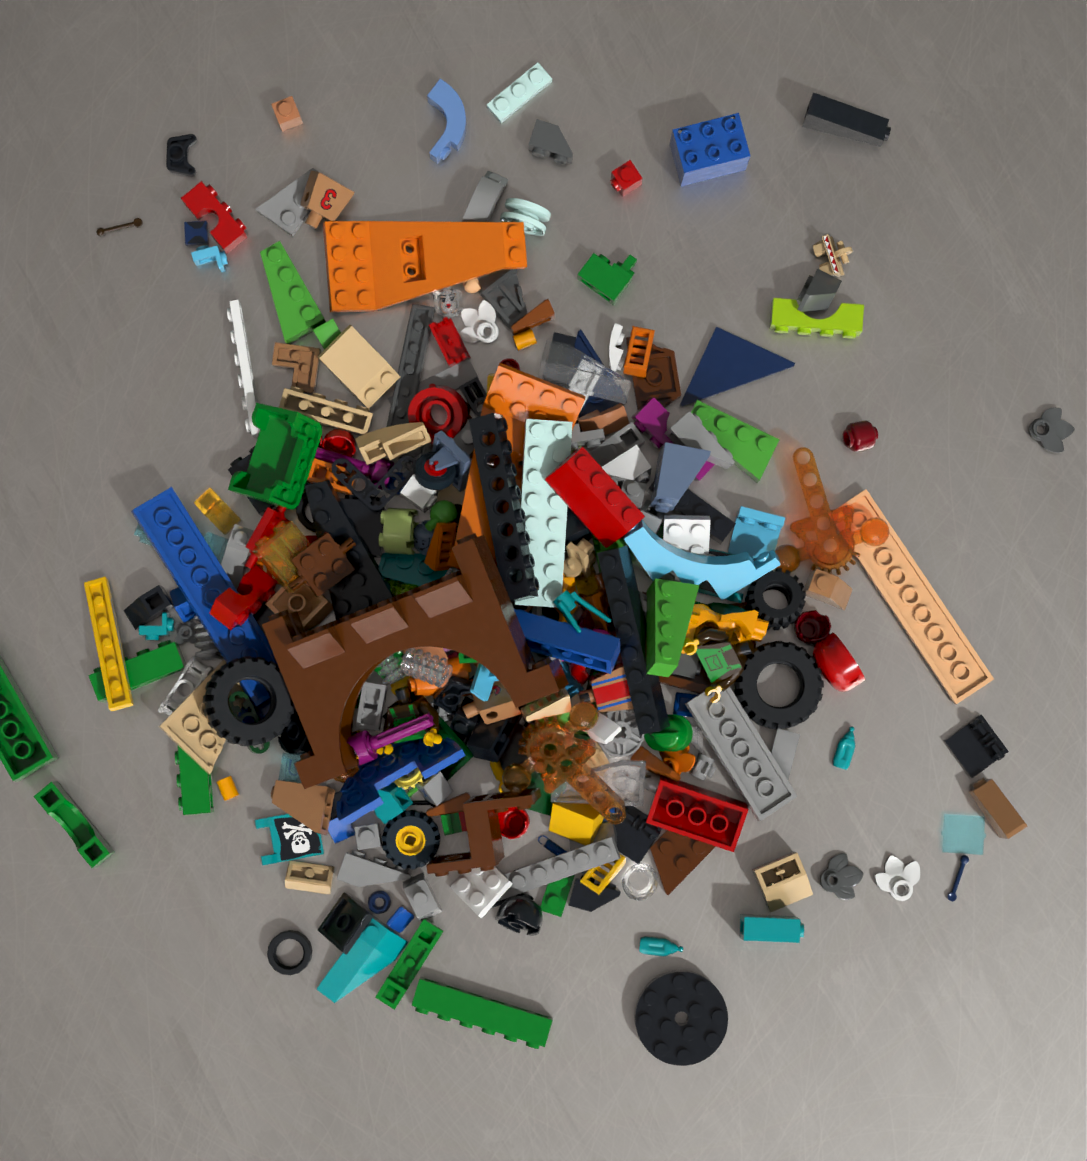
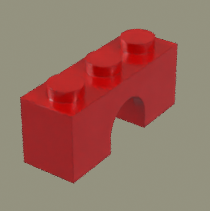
M201 181L181 197V200L197 220H200L206 214H215L219 217L217 226L210 231V234L225 253L228 254L247 238L244 232L247 228L239 218L233 219L230 215L233 211L224 201L220 203L216 199L218 194L210 184L205 186Z
M256 565L242 577L237 588L240 594L229 587L215 599L209 614L230 630L238 624L241 626L247 620L250 613L255 614L261 608L263 602H268L275 595L274 588L277 581Z

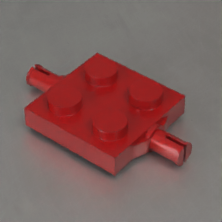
M277 506L276 509H271L267 507L245 546L251 554L244 566L252 569L258 558H264L269 561L270 557L274 556L278 549L279 541L289 530L291 521L286 519L284 514L287 508Z

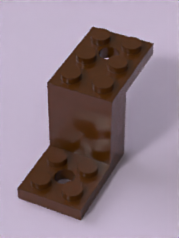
M540 787L470 797L463 803L470 852L436 856L426 865L427 873H435V876L439 877L448 875L449 871H458V874L471 872L473 868H480V871L494 869V866L498 865L505 857L498 813L506 812L508 808L516 806L517 810L531 808V805L535 804L541 797Z

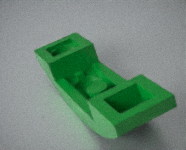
M426 919L422 921L375 998L395 1010L442 935V929Z

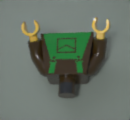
M709 628L694 636L693 640L685 638L683 645L684 647L690 645L689 648L684 650L687 655L697 653L711 683H716L715 687H707L705 689L706 696L715 691V695L710 699L712 703L719 701L721 697L720 691L724 692L744 671L747 660L746 655L754 653V645L751 640L739 642L734 632H726L714 628Z
M408 686L396 689L395 693L398 701L388 707L383 731L426 713L432 715L434 725L395 741L393 744L423 738L424 744L432 747L433 743L440 744L442 737L437 734L441 729L438 711L424 696L411 698ZM388 744L376 751V753L382 755L383 748L385 747L384 753L389 755L393 752V746Z

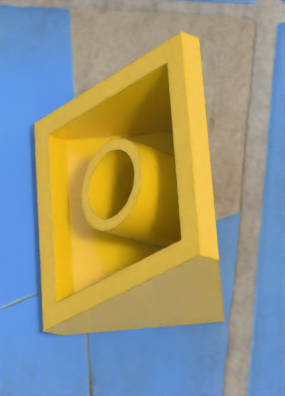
M567 789L553 803L549 831L584 846L591 844L598 833L609 805Z

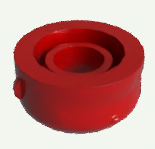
M429 384V388L420 391L414 396L408 408L409 423L423 422L432 441L429 442L431 444L434 442V435L442 430L453 439L467 423L468 410L465 400L456 390L448 386ZM434 404L442 405L446 409L447 420L444 424H438L433 419L431 408Z
M832 632L824 640L815 644L812 651L813 657L816 660L815 663L818 668H821L823 676L834 689L840 692H847L865 681V677L858 664L835 633Z

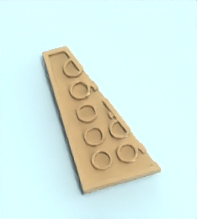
M224 659L159 726L209 775L214 768L213 766L222 751L226 739L220 738L216 734V730L214 728L211 729L209 726V719L204 714L205 703H203V696L206 693L205 687L207 682L211 680V676L221 666L226 664ZM239 682L232 687L228 697L237 691L245 693ZM236 695L233 705L239 706L241 709V703L244 702V699L238 698Z

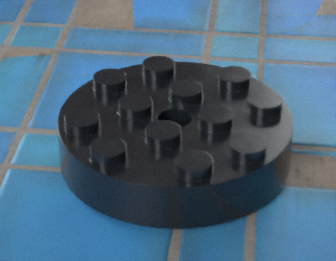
M674 970L657 976L642 990L635 1007V1026L642 1044L654 1057L671 1065L687 1066L707 1059L719 1048L727 1032L728 1011L723 996L711 981L692 971ZM678 1012H685L688 1019L684 1023L678 1024L675 1021V1016Z

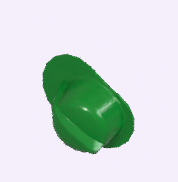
M667 714L670 723L669 727L662 731L644 734L647 745L653 750L680 751L689 746L692 741L693 730L692 725L685 717Z

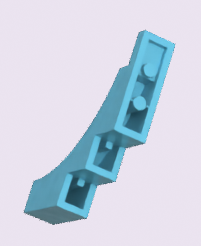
M643 520L623 536L624 541L652 581L655 578H661L673 570L683 583L699 585L708 580L721 600H724L781 565L774 549L770 552L761 553L755 561L748 552L729 556H705L686 552L665 542Z

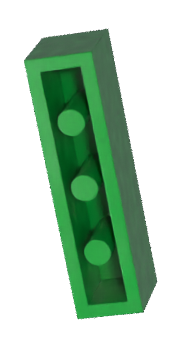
M171 640L159 643L158 648L150 651L149 648L136 653L137 657L132 659L124 657L131 690L180 672L186 666L179 644L177 642L171 643ZM101 667L93 669L94 673L88 676L97 700L103 702L107 700Z
M178 746V751H175V763L179 765L180 774L176 776L177 787L181 788L182 797L178 798L179 810L183 811V815L214 812L211 774L209 775Z

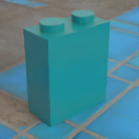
M740 914V938L743 941L800 943V937H804V923H801V919L796 916Z

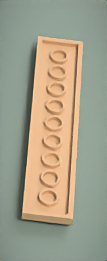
M867 489L829 513L828 517L955 705L994 680Z

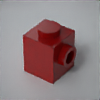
M629 160L611 172L610 183L616 192L619 191L622 197L641 186L643 178L632 161Z

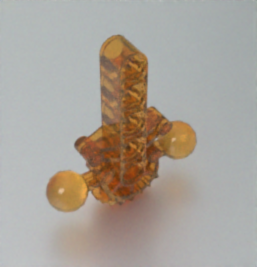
M801 447L794 452L793 461L810 517L790 524V530L799 539L803 540L804 546L795 548L792 545L786 544L777 547L775 552L779 557L781 565L776 567V569L782 568L783 573L786 570L793 572L800 566L801 561L811 559L814 563L811 566L812 571L819 566L822 571L828 569L830 574H833L832 569H836L837 575H841L840 567L843 566L846 571H849L850 569L846 564L848 562L852 565L856 564V561L851 559L852 556L860 557V553L854 552L855 545L864 542L873 547L884 544L890 534L889 527L884 520L874 517L867 519L862 524L861 529L852 531L851 523H853V515L855 514L854 507L847 505L833 510L830 509L814 454L810 449ZM801 452L809 453L810 460L808 463L800 464L797 457ZM812 473L816 475L817 481L815 485L807 486L804 483V478L807 474ZM815 495L823 498L824 502L820 508H814L811 505V499ZM822 517H827L830 520V527L826 530L819 529L817 524L818 520ZM844 521L845 529L838 534L836 525ZM815 531L817 540H809L806 532ZM828 539H834L837 543V548L833 552H828L824 548V543Z
M580 701L571 708L569 713L570 720L564 725L557 722L556 715L553 717V721H549L548 717H544V722L542 723L539 719L535 720V726L529 723L527 725L528 731L523 730V738L519 739V745L522 746L519 748V754L527 755L528 758L522 764L513 763L506 767L502 774V781L505 787L512 792L524 791L531 783V774L536 771L542 774L541 778L544 782L546 793H553L556 788L567 781L609 823L620 824L623 822L626 816L625 802L586 764L590 757L596 753L595 741L593 739L579 740L574 737L578 730L588 731L597 724L599 719L597 708L589 702ZM551 743L554 744L556 748L550 751L545 749L544 746L546 744ZM573 744L578 745L572 749L569 748ZM570 760L572 765L563 766L561 761ZM548 764L552 767L550 773L546 771ZM582 775L589 778L586 782L577 780ZM600 791L605 795L602 798H596L593 794ZM614 807L621 809L616 814L611 813L609 810Z

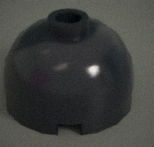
M295 709L294 714L290 717L291 722L283 729L281 737H278V742L286 753L304 754L312 748Z
M521 893L520 896H511L501 903L495 920L499 919L498 924L513 932L520 933V930L528 931L527 935L534 936L539 934L542 926V909L533 901L534 898L532 896Z

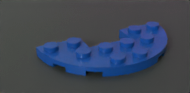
M448 737L446 739L442 738L440 744L433 743L432 747L425 745L423 738L394 744L390 743L393 746L391 754H385L384 747L382 755L378 754L377 759L360 766L358 765V772L353 777H348L340 790L342 796L340 801H337L336 807L339 822L344 827L384 804L378 790L409 774L417 767L424 779H427L466 756L463 750L454 740Z

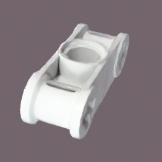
M193 656L186 664L183 673L170 693L161 703L158 712L170 715L188 697L181 693V686L187 683L191 688V694L213 671V667H207L199 662L196 656Z

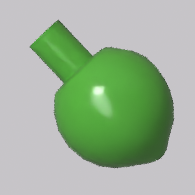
M448 500L436 502L431 507V520L425 524V528L428 531H432L437 523L453 522L458 515L455 504Z

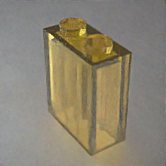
M282 520L272 528L274 532L268 538L265 535L255 543L257 547L253 550V553L287 593H294L287 584L296 579L298 575L296 568L289 559L311 543L292 521L284 522Z

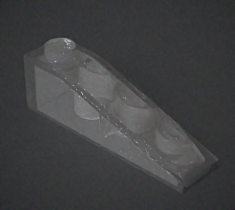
M552 340L546 341L538 378L579 394L626 404L631 381L569 344Z
M620 760L552 778L551 802L643 806L646 761Z

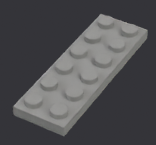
M729 687L724 692L720 691L721 697L715 703L710 701L715 695V691L711 692L708 696L703 691L686 702L685 705L757 821H761L796 798L797 794L732 689Z

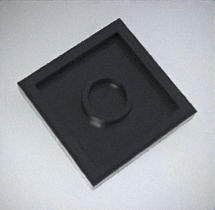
M344 892L322 922L318 931L341 952L347 955L374 916Z

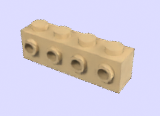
M293 386L290 389L284 388L279 408L299 412L320 424L347 430L362 436L369 432L373 413L369 412V408L359 405L356 408L347 406L348 402L335 399L334 402L325 400L326 396L314 392L312 396L303 393V389Z

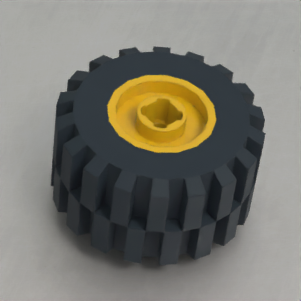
M405 810L390 820L385 826L382 835V848L386 853V857L396 866L399 865L403 869L411 868V870L423 867L434 858L439 849L440 833L438 826L430 816H427L422 811Z

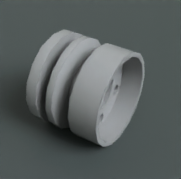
M628 709L607 712L605 714L606 717L614 721L620 728L624 727L626 729L624 731L626 736L625 738L619 737L618 739L614 737L607 744L598 742L599 746L610 756L624 757L633 754L639 749L644 740V734L639 735L635 713Z

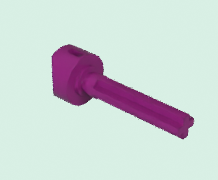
M319 447L314 457L331 464L337 459H346L362 474L369 476V480L374 485L395 464L393 461L381 458L374 462L373 465H367L364 461ZM345 463L343 465L337 464L338 466L344 468L347 467V464ZM389 477L385 480L386 488L390 479Z
M426 713L374 736H371L368 731L364 730L348 737L347 743L356 751L360 766L377 759V749L433 726V717Z

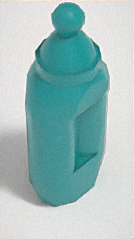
M850 726L849 731L839 740L833 758V766L845 770L850 766L856 747L853 726Z
M645 936L640 939L639 952L642 954L668 956L677 951H683L682 946L678 947L674 942L666 938Z

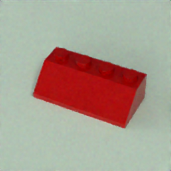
M584 447L577 448L544 479L605 548L627 534L645 517Z
M661 776L653 796L646 823L734 852L749 806L746 802L680 780L676 781Z

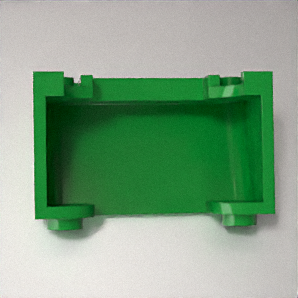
M256 403L252 413V423L256 428L260 429L259 436L247 472H235L231 477L228 490L283 508L295 509L300 503L322 436V426L319 422L299 412Z

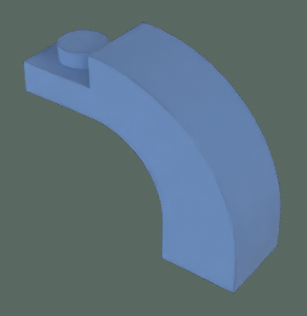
M442 79L438 80L427 95L428 103L438 109L447 121L445 132L429 152L430 159L437 164L441 159L445 160L451 151L450 146L457 151L460 149L465 138L467 125L465 109L461 98Z

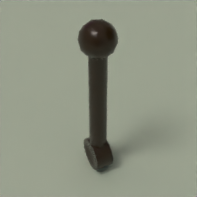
M136 218L130 223L105 229L100 227L96 233L98 236H103L105 233L135 226L140 228L143 222L140 218Z

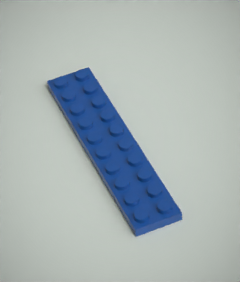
M170 487L133 509L131 512L226 663L237 658L251 656L254 658L262 657L268 662L272 661L277 664L267 637L251 613L241 626L238 624L232 630L209 614L215 599L229 587L236 593L238 591L173 488ZM242 680L239 682L254 707L270 698L266 688L260 682L255 680Z

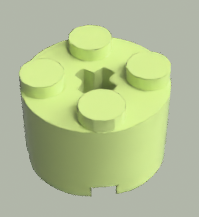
M388 508L387 510H382L381 524H384L383 533L379 534V546L383 547L385 553L415 554L412 548L414 547L413 531L419 524V522H415L414 516H419L417 509Z

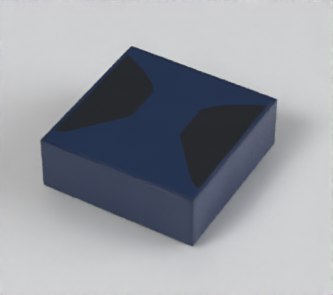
M207 221L184 222L186 246L209 245Z

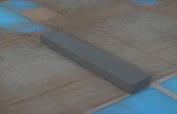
M412 303L398 369L400 378L395 383L386 427L409 423L408 408L411 400L418 393L431 331L429 324L433 322L435 312L434 307Z

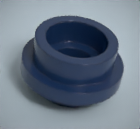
M384 891L373 892L368 898L370 910L376 914L385 913L391 906L390 896ZM377 898L384 900L383 906L376 905L375 901Z

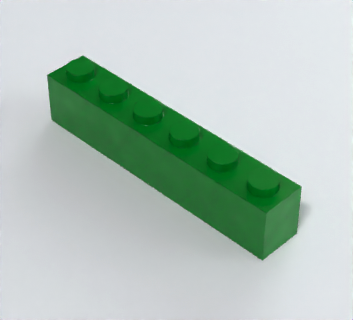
M423 977L419 979L411 1005L416 1007V1012L428 1015L430 1011L438 1014L437 1018L449 1022L451 1018L459 1020V1025L473 1028V1025L481 1027V1031L486 1034L495 1035V1032L504 1034V1039L517 1042V1039L526 1041V1046L539 1049L540 1046L545 1047L553 1022L552 1017Z

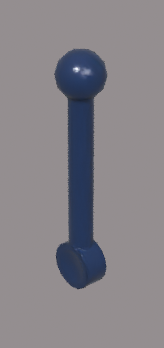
M966 855L960 858L961 865L952 891L947 895L948 900L952 902L957 899L956 891L965 864L969 862V857Z

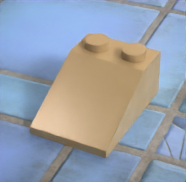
M351 325L318 356L351 394L367 408H370L400 378L388 362Z

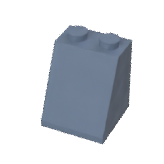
M665 442L658 454L650 507H654L656 511L663 513L673 511L704 466L711 451Z

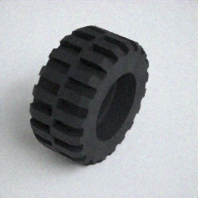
M774 641L762 644L754 649V653L746 655L747 660L744 671L734 682V694L748 717L756 724L770 729L790 728L806 721L816 711L817 705L823 696L821 693L824 687V680L821 678V668H818L815 658L810 656L806 649L796 646L795 643ZM784 664L796 672L800 682V690L796 699L789 705L783 707L771 706L760 697L757 690V680L762 670L767 666Z
M246 656L224 664L211 676L212 678L207 682L205 687L206 693L203 696V703H205L204 714L209 719V726L211 729L214 728L216 730V734L220 738H225L231 744L255 746L271 741L279 736L283 729L291 722L290 717L294 714L295 707L293 706L292 698L281 671L276 667V663L268 662L262 657ZM242 680L260 682L270 696L268 713L262 720L256 723L241 722L229 710V692L236 683Z

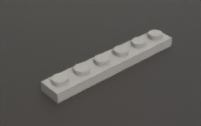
M611 836L503 874L513 884L498 901L620 859L614 837Z

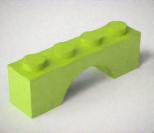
M773 298L771 302L769 329H775L776 333H788V330L797 331L799 335H811V332H817L823 337L843 334V338L849 339L856 338V336L862 333L864 305L841 303L838 310L832 316L825 319H814L797 310L799 306L796 299Z

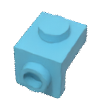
M208 245L196 248V251L191 252L196 266L217 261L220 271H226L225 265L228 264L225 251L221 252L218 245L213 247Z

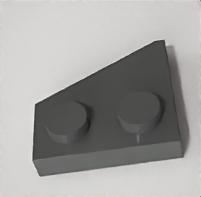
M517 269L509 270L480 294L485 301L493 306L496 314L509 329L527 314L526 305L522 298V289L517 278Z

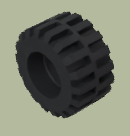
M777 568L775 572L771 570L753 581L745 597V602L747 603L746 610H756L759 612L758 619L769 621L767 630L770 627H774V630H779L780 627L785 629L790 623L793 624L802 612L806 602L804 600L806 592L802 591L804 588L803 583L798 584L799 578L796 575L794 577L790 576L791 571L788 570L783 573L782 568ZM772 589L780 591L786 597L788 606L783 609L770 607L764 600L763 592Z

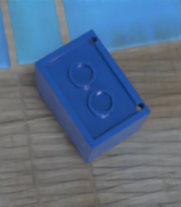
M739 113L672 130L669 145L681 187L746 170L751 156Z

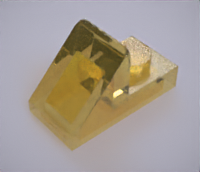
M211 487L194 502L201 512L225 536L233 529L234 524L242 521Z

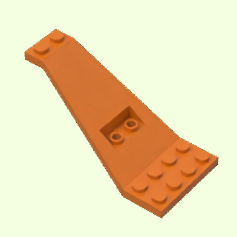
M325 221L323 223L330 312H374L502 269L527 268L524 222ZM406 246L412 249V253L406 251ZM408 268L413 270V275L408 274Z
M499 363L483 403L481 416L497 413L503 415L508 425V430L506 431L507 439L512 445L511 459L517 470V475L515 476L516 484L521 491L522 466L518 462L523 461L525 419L573 422V430L586 396ZM492 434L489 439L491 445L495 441L494 434ZM474 449L454 546L458 545L457 540L474 533H476L477 537L484 535L497 566ZM496 457L494 460L495 468L500 463L499 457ZM503 479L498 483L499 490L504 487ZM505 502L503 505L504 513L509 508L508 502ZM510 524L507 528V533L509 536L513 532L512 524ZM452 551L447 565L460 569Z

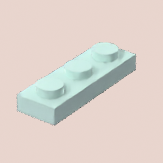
M536 63L486 104L487 108L500 123H503L552 82V78L539 63Z

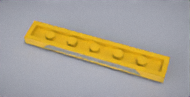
M105 576L84 582L109 710L112 712L133 706L109 581Z

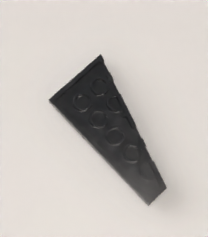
M330 481L305 485L317 538L328 532L339 545L350 537L353 539L352 542L356 544L346 552L347 559L355 570L329 589L335 619H340L394 597L390 590L391 586L388 581L384 580L377 562L362 536L358 535L354 528V522L351 517L347 516L342 507L343 503Z

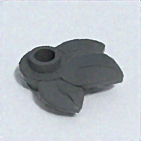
M1061 408L1047 409L1041 418L1035 419L1029 426V433L1032 438L1041 441L1046 450L1054 453L1064 451L1062 440L1070 436L1075 430L1070 423L1061 420ZM1037 426L1043 427V434L1037 432Z
M838 854L830 859L828 869L821 874L820 885L825 891L834 892L839 899L849 900L855 897L852 887L862 880L863 872L855 866H848L847 854ZM831 876L835 880L833 885L829 882Z

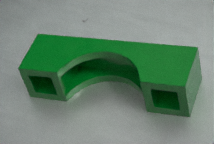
M57 781L50 782L33 796L46 813L64 828L75 843L77 851L91 868L98 867L115 853Z

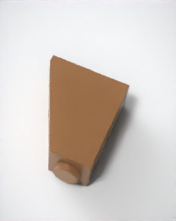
M816 568L809 574L803 591L806 592L807 597L845 610L853 589L838 576Z
M983 777L972 784L974 788L969 792L999 838L1009 839L1028 827L993 779L985 780Z
M276 780L275 786L271 790L272 803L314 832L327 836L335 790L318 785L304 789L302 783Z

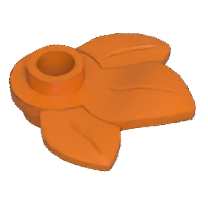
M689 746L680 751H659L663 759L662 761L679 775L681 772L690 771L695 764V756L688 753L690 750Z

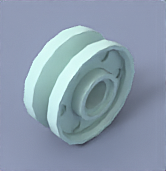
M506 199L505 207L510 212H503L501 214V222H524V233L535 236L545 235L546 226L541 222H548L550 220L551 213L547 209L523 199Z

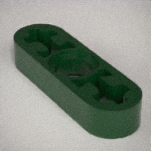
M237 691L228 697L229 710L237 720L242 722L244 717L251 716L255 723L260 721L246 693ZM236 695L238 698L244 699V702L241 703L243 710L249 708L250 711L241 714L239 717L237 713L242 711L239 706L233 705ZM270 741L263 743L261 750L259 747H247L252 753L261 754L268 750Z

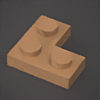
M275 342L272 365L294 369L292 386L303 389V393L313 394V392L315 393L319 366L318 356L321 349Z

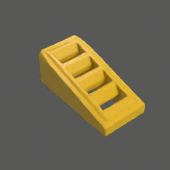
M620 854V859L612 861L615 863L614 866L609 863L603 864L610 869L609 873L600 866L589 869L580 880V883L599 895L625 865L626 857ZM598 871L599 873L604 875L605 878L602 879L601 877L596 875L595 872ZM591 877L600 882V885H595L589 879Z

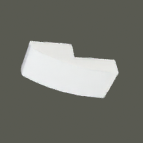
M614 323L609 344L610 373L613 375L616 374L617 369L622 370L626 359L622 357L624 350L616 348L617 345L621 347L625 334L622 333L623 326Z
M586 706L569 720L573 728L587 732L591 740L603 744L612 741L621 731L620 726L614 721Z

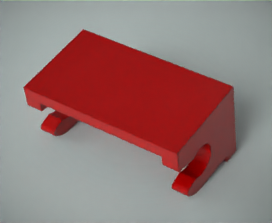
M444 317L439 323L433 322L429 324L450 367L464 360L471 359L451 318Z

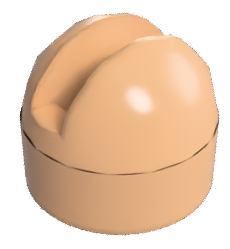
M477 278L463 282L465 291L468 293H476L482 290Z

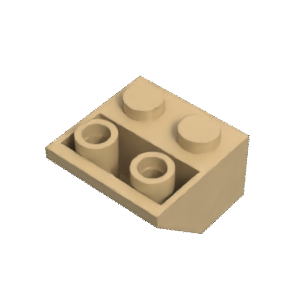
M792 852L752 869L770 912L813 895L807 874L797 852Z

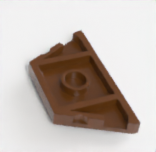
M626 337L627 350L630 337ZM652 344L646 377L632 375L637 411L652 397L664 408L681 397L673 350L660 348ZM633 345L634 348H640V349H645V350H646V348H647V347H641V346ZM632 354V357L644 359V356Z
M666 830L650 847L665 893L669 895L716 846Z

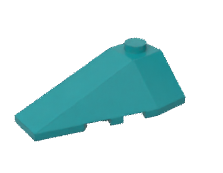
M374 916L348 954L342 953L317 987V990L332 1002H337L394 962L408 941Z

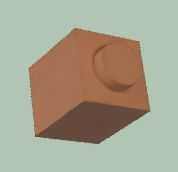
M292 96L271 104L282 132L303 124Z

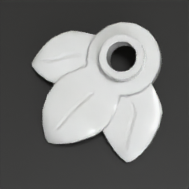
M483 300L478 310L472 308L461 310L462 320L466 328L459 335L464 341L475 343L481 340L482 342L490 343L497 339L499 328L495 323L496 311L489 302ZM487 327L491 329V334L489 336L485 334V329Z
M891 855L885 863V873L875 874V880L881 890L890 892L896 900L905 901L911 897L913 886L920 879V867L917 861L905 866L897 857ZM899 885L905 887V891L901 894L897 891Z

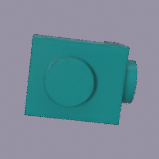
M162 612V626H139V635L145 636V640L152 641L159 640V636H170V631L174 630V618L170 617V613Z

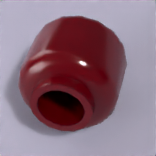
M866 420L850 423L843 431V442L853 452L872 449L878 439L877 428L873 427Z

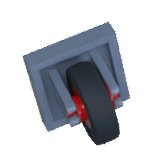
M441 430L434 435L432 452L425 453L417 459L414 468L415 478L420 485L430 490H442L452 484L461 492L466 489L472 459L467 452L462 451L455 444L451 437Z

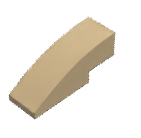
M423 422L385 427L355 438L367 465L386 456L393 460L432 442Z

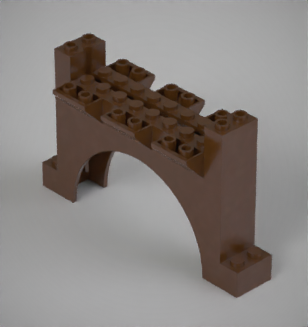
M476 533L457 540L458 545L451 547L459 565V571L305 632L298 612L295 611L289 614L287 609L267 617L269 622L262 624L312 748L300 755L301 760L294 763L304 789L346 774L348 769L359 765L354 748L347 743V738L353 735L352 725L355 705L359 693L370 674L379 664L395 652L415 647H439L467 655L482 664L497 677L509 693L516 708L556 693L569 684L558 658L551 660L550 657H547L535 663L484 535L477 537Z

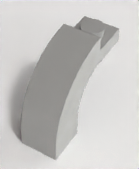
M487 171L486 175L482 176L473 193L462 222H489L494 207L507 186L508 179L497 173Z

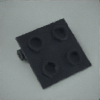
M982 714L945 741L971 778H974L995 761L1001 760L1009 752Z
M625 801L616 815V824H614L617 831V848L620 853L639 865L653 842L658 838L662 828L646 823L648 815Z

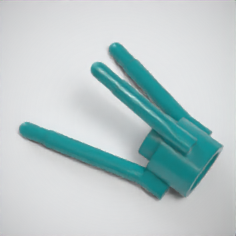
M566 590L553 601L566 621L578 633L581 632V629L570 613L577 606L575 601L606 622H611L609 617L582 599L575 591L570 594Z

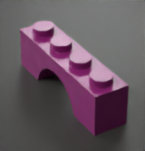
M654 397L649 398L631 417L635 421L634 425L641 433L645 431L651 437L649 441L657 449L662 448L665 442L674 444L665 434L670 413ZM706 461L694 480L700 481L715 464Z

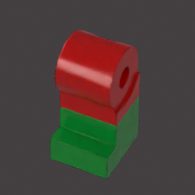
M464 812L440 815L444 836L467 831Z

